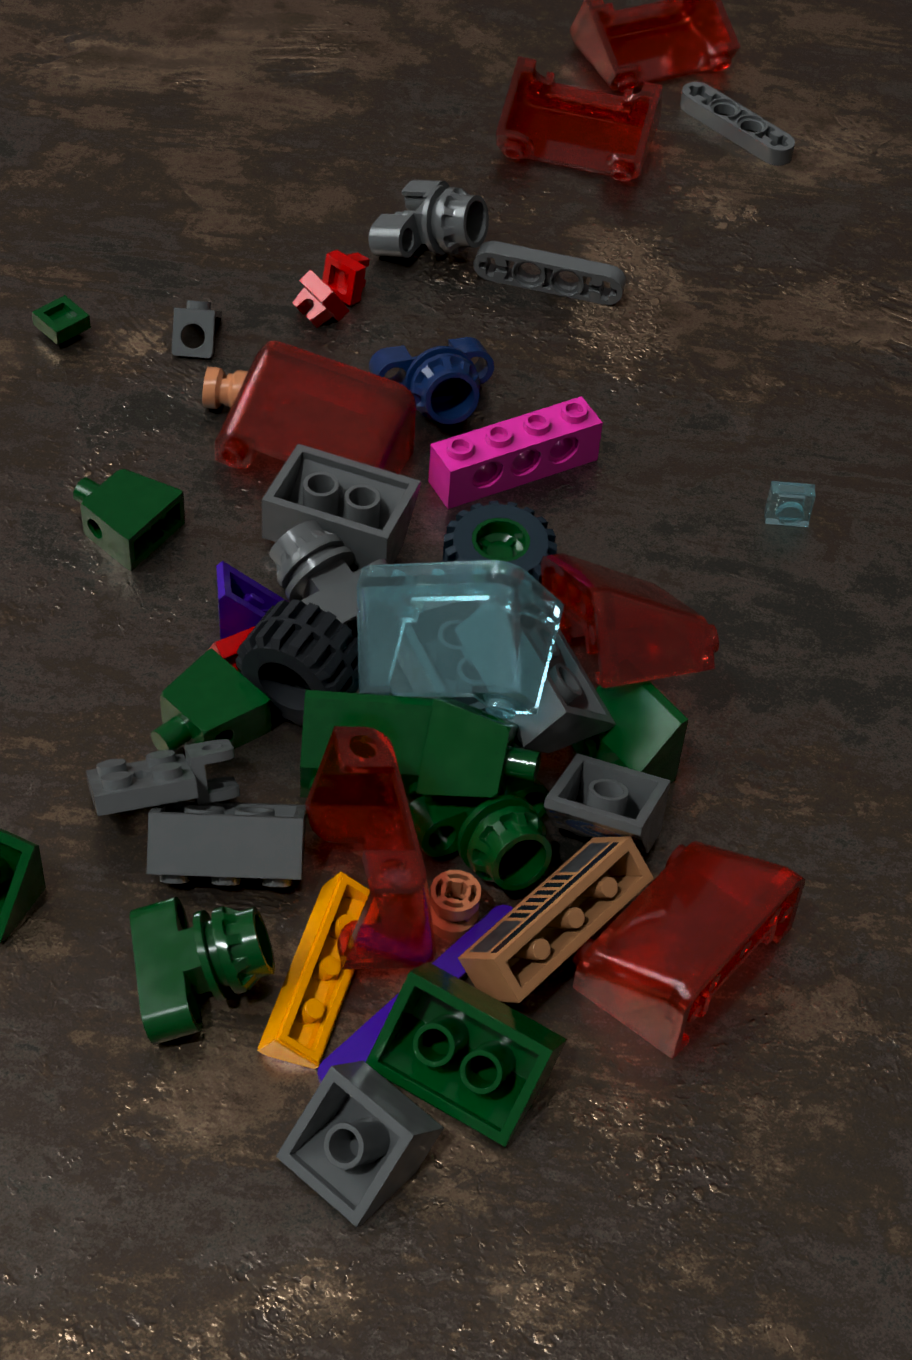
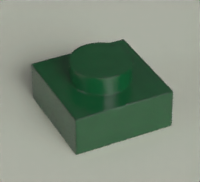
M66 295L32 311L33 325L57 345L91 328L90 315Z

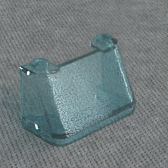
M483 560L364 566L361 569L357 583L359 693L404 697H474L486 706L485 710L487 713L498 718L513 719L516 714H537L564 604L526 570L505 561Z

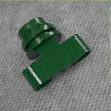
M508 777L505 793L493 798L424 795L410 803L403 815L404 827L428 856L442 857L458 851L464 863L474 870L481 879L496 883L505 890H520L536 882L547 870L552 857V848L546 839L547 832L544 822L540 819L546 813L544 802L549 791L537 778L535 782Z
M178 897L130 911L140 1013L147 1037L153 1045L202 1031L199 994L211 991L217 1001L223 1002L230 999L231 989L235 994L248 992L259 978L275 973V960L269 934L264 920L256 907L238 911L222 906L213 909L211 916L207 911L201 910L194 913L193 927L190 928L184 907Z

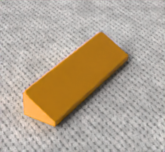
M343 872L338 873L327 881L320 890L257 1048L258 1052L268 1057L311 1069L319 1067L382 897Z

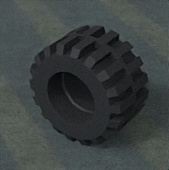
M292 599L290 603L283 600L275 606L272 605L237 650L238 657L236 658V666L241 670L240 673L271 699V711L276 713L278 717L284 720L288 719L299 726H303L305 690L356 693L368 676L369 671L366 667L369 663L367 654L361 650L363 645L358 638L353 636L352 630L345 623L343 624L336 619L337 616L329 611H323L318 605L313 603L306 605L301 600Z

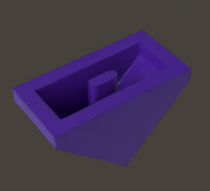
M224 561L216 565L220 640L256 626L272 605L275 606L278 602L285 600Z

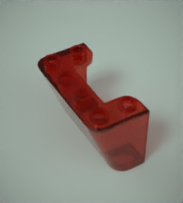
M334 726L305 806L309 824L313 832L320 838L333 843H362L364 850L362 860L370 893L359 919L346 924L337 939L342 970L417 968L427 962L431 963L436 955V944L427 874L394 747L388 737L374 728Z

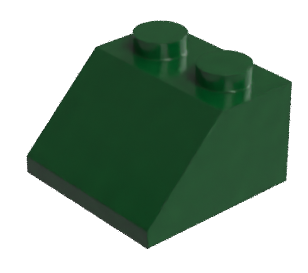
M624 658L617 662L596 688L616 725L608 731L572 744L576 754H582L671 780V784L676 781L689 719L629 660Z

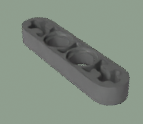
M690 82L683 86L680 107L685 113L770 165H786L792 160L795 140L790 134L705 83Z
M498 241L484 242L479 247L473 263L476 273L488 281L602 305L617 303L621 299L627 283L624 272L610 264ZM490 258H494V259H495V264H496V265H494V264L491 263ZM510 261L515 262L512 269L509 268ZM524 263L534 264L539 268L540 274H528L522 269L521 265ZM570 271L578 277L579 281L575 283L566 282L560 277L559 273ZM587 277L591 278L590 285L585 284ZM604 281L610 283V288L604 287Z

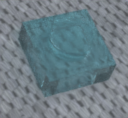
M771 481L764 511L765 524L808 527L816 497L815 484Z

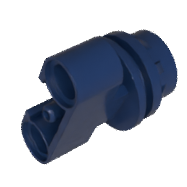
M473 337L448 339L449 346L433 347L416 357H411L404 345L380 349L371 357L369 371L379 389L385 395L391 397L407 395L412 405L428 419L443 424H456L467 419L475 411L479 402L480 385L488 381L492 376L494 361L479 340ZM479 357L478 361L473 364L471 358ZM392 368H399L395 376L384 378L387 371Z

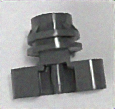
M411 180L401 191L402 195L405 196L407 210L404 212L397 211L395 214H381L372 224L369 232V247L375 256L409 258L421 244H426L428 249L434 254H458L467 247L477 248L484 242L489 225L488 208L481 196L469 195L464 189L459 187H450L446 181Z
M316 520L305 521L287 531L275 542L269 552L270 559L277 567V582L286 590L285 595L290 602L294 599L301 600L306 605L309 603L318 605L323 611L331 612L337 616L336 619L341 623H347L351 627L360 623V615L364 613L374 622L392 612L407 599L410 593L385 559L376 560L353 573L350 569L355 560L353 551L349 547L344 546L343 541L337 534L324 531Z

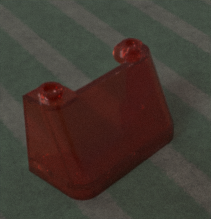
M584 0L570 28V35L574 45L610 89L618 90L619 92L630 91L638 85L712 69L713 72L721 71L730 66L731 60L741 47L721 0H665L616 11L612 3L604 5L603 0Z
M518 56L496 131V143L505 156L511 159L527 158L608 175L621 182H628L640 176L661 117L662 85L644 82L640 93L633 95V89L626 88L624 97L555 83V73L547 72L546 77L536 71L535 59Z
M270 341L255 356L215 441V461L230 467L244 469L254 462L257 451L287 461L296 445L302 444L399 474L414 453L415 398L404 385L283 342Z
M564 553L543 556L541 561L544 609L549 610L568 643L571 642V638L585 636L586 652L589 655L598 653L599 672H595L596 682L601 687L608 688L715 669L714 653L718 652L719 637L716 627L713 624H708L702 615L656 584Z
M697 841L690 843L687 847L680 844L670 855L665 869L596 940L589 938L578 949L573 959V963L577 965L573 988L671 1059H674L689 1042L690 1037L684 1033L686 1023L693 1022L697 1016L702 1018L705 1015L714 993L761 942L768 945L773 940L778 944L792 928L806 879L786 866Z

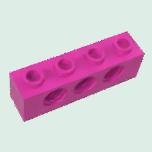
M580 396L432 443L430 445L428 482L447 509L596 461L598 460L603 422L585 399Z

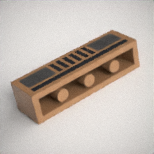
M631 836L593 837L461 954L458 959L476 989L500 1002L520 1003L648 885L654 877Z

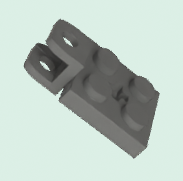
M220 739L184 745L185 756L183 753L175 755L173 750H160L147 754L145 756L146 760L126 763L125 759H109L99 762L96 765L97 769L86 771L88 787L97 816L195 799L197 805L240 796L239 784H237L235 777H220L206 780L204 767L207 764L233 759L235 757L234 747L228 739Z

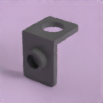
M187 300L186 308H174L172 354L176 356L211 358L214 347L215 317H222V311H212L211 302ZM189 324H197L204 330L205 340L198 348H189L182 341V331Z

